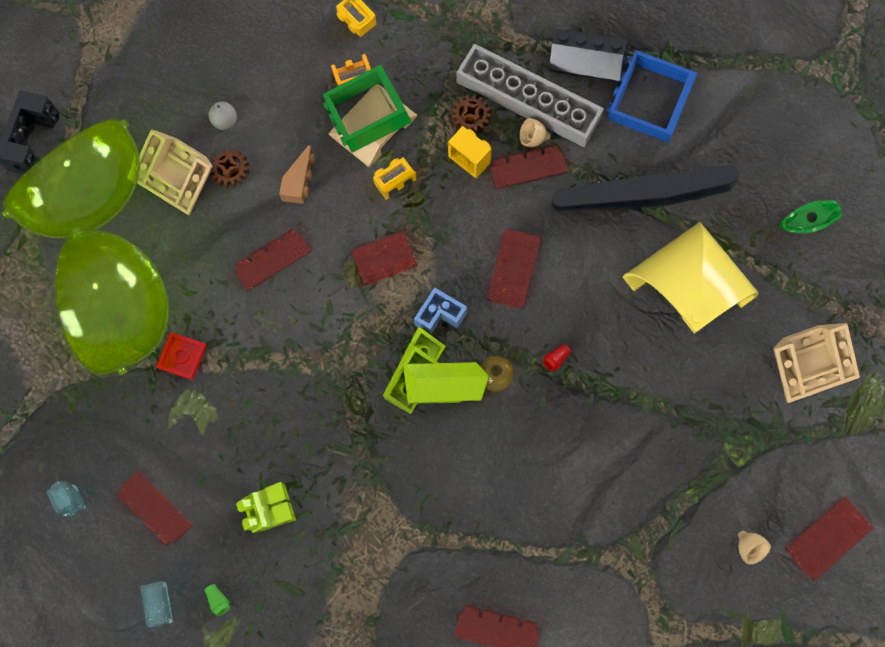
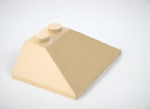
M377 84L344 116L342 122L350 135L397 110L386 90ZM404 105L411 122H413L417 114ZM335 127L328 134L370 168L381 156V148L398 130L353 153L348 145H343L340 139L343 135L339 136Z
M151 129L129 178L185 214L190 215L213 166L205 155L179 139Z
M847 323L818 325L782 338L773 348L787 403L860 378Z

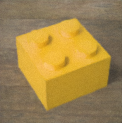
M462 126L448 141V157L477 179L491 163V146L485 140L481 141L477 138L471 129L467 130Z

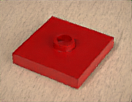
M170 332L156 368L193 381L207 344Z

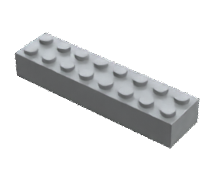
M476 44L472 46L456 72L458 84L527 119L533 118L540 121L545 128L582 147L586 146L603 114L604 108Z

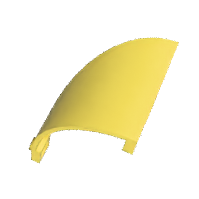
M701 222L695 224L623 276L634 292L646 283H649L658 290L680 313L682 319L694 334L734 305L738 304L742 308L759 294Z

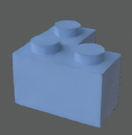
M434 287L414 318L415 326L422 328L430 335L441 319L458 328L467 314V306Z

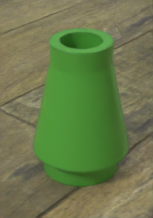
M215 584L208 586L204 591L207 595L211 612L215 613L216 616H221L231 608L229 605L230 601Z

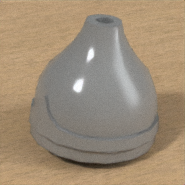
M227 102L215 103L208 112L211 124L217 129L226 130L236 123L237 113L234 107Z

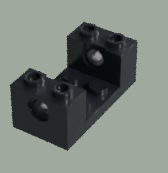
M19 90L0 140V163L8 171L36 177L37 173L41 170L42 161L32 153L33 150L27 146L29 134L33 131V124L54 128L55 124L59 121L60 112L47 96Z

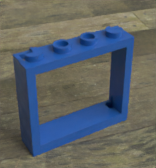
M635 50L633 57L630 56L626 63L627 71L622 73L621 86H616L613 94L615 100L614 102L610 101L606 110L609 113L607 120L669 143L697 73ZM636 65L685 83L667 129L617 111Z

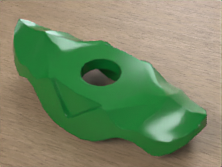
M834 200L814 201L794 210L781 221L779 227L782 230L793 233L816 232L840 219L842 210L839 203ZM809 212H813L816 215V219L812 223L808 222L806 218Z

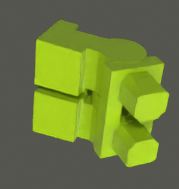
M279 482L264 490L251 493L236 503L239 512L246 511L248 518H245L242 522L244 530H252V533L296 521L292 505L288 502L290 499L284 483Z

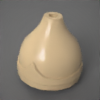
M529 118L521 126L520 141L524 146H538L550 139V133L536 119Z
M739 532L738 548L743 561L747 564H755L767 556L771 546L765 538L756 533Z

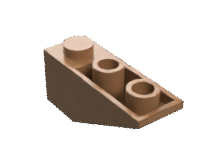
M307 146L282 177L279 192L282 201L304 204V199L308 198L309 187H307V184L312 178V170L310 168L311 164L315 162V153H313L311 146Z

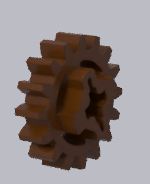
M466 95L465 100L459 98V104L454 103L455 109H452V122H455L456 128L463 126L477 134V129L484 131V126L489 125L488 120H491V108L488 107L487 101L482 103V97L477 100L475 95L472 98Z
M224 148L222 154L217 151L218 157L211 158L214 162L211 163L213 167L210 171L213 181H217L219 186L224 183L226 188L229 187V184H232L234 188L237 182L242 184L241 179H247L245 173H250L248 168L250 165L248 160H246L245 154L241 155L240 150L234 152L233 148L229 152Z

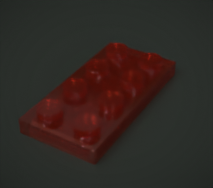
M510 229L504 230L487 295L488 301L524 309L541 237Z
M843 497L785 550L814 581L867 535L873 527L846 497Z

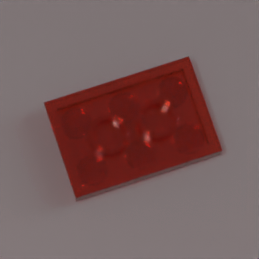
M404 231L351 250L364 286L417 266Z

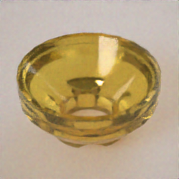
M491 356L480 365L489 376L485 388L491 391H501L511 384L514 373L512 365L507 359L501 356ZM493 366H499L502 369V374L493 376L490 370Z

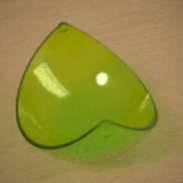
M108 119L99 122L56 147L31 167L10 189L3 202L4 212H2V215L6 219L9 217L13 218L20 226L34 234L58 239L86 235L109 223L129 202L139 177V154L136 143L127 130L128 122L125 119L123 121Z
M72 229L71 236L65 241L60 250L55 272L56 305L63 333L76 358L89 371L98 375L125 374L127 369L138 365L148 358L164 337L169 317V303L164 283L150 259L128 240L104 231Z

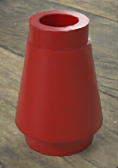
M563 344L546 354L543 359L545 367L550 371L558 370L571 353L570 348Z

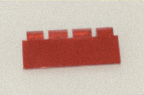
M554 145L543 148L545 155H542L541 149L526 152L527 159H524L523 153L508 156L509 163L507 164L505 157L492 160L493 167H490L495 189L566 173L567 169L562 151H558L557 146Z
M291 229L281 235L285 242L281 243L279 238H276L265 245L268 250L267 253H265L263 248H260L249 255L252 259L251 263L245 257L235 264L238 269L235 273L247 291L311 252L300 233L295 234L294 230Z
M139 471L120 487L122 491L117 497L126 506L134 501L129 509L140 520L148 515L143 520V523L153 533L161 529L156 536L166 546L171 541L175 543L192 527Z
M466 605L464 613L460 612L454 637L493 647L537 646L540 632L536 631L537 623L523 620L522 627H518L519 618L503 615L501 623L498 622L499 613L483 610L482 617H478L480 608Z

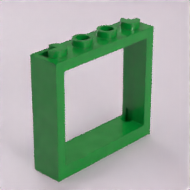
M381 64L323 94L326 100L323 102V105L327 112L331 111L328 115L333 124L337 123L334 127L339 136L343 135L340 139L344 146L348 145L352 153L412 123ZM382 82L397 111L349 135L335 106Z

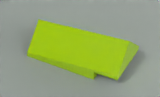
M418 327L383 394L385 400L411 414L417 403L408 404L403 365L438 363L437 360L446 346Z
M476 362L403 365L408 404L482 400L489 377Z

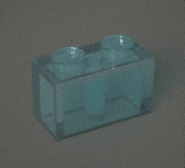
M56 482L51 486V489L46 491L55 512L70 517L87 507L77 486L67 482Z
M160 581L140 586L147 627L154 628L173 623L167 584Z

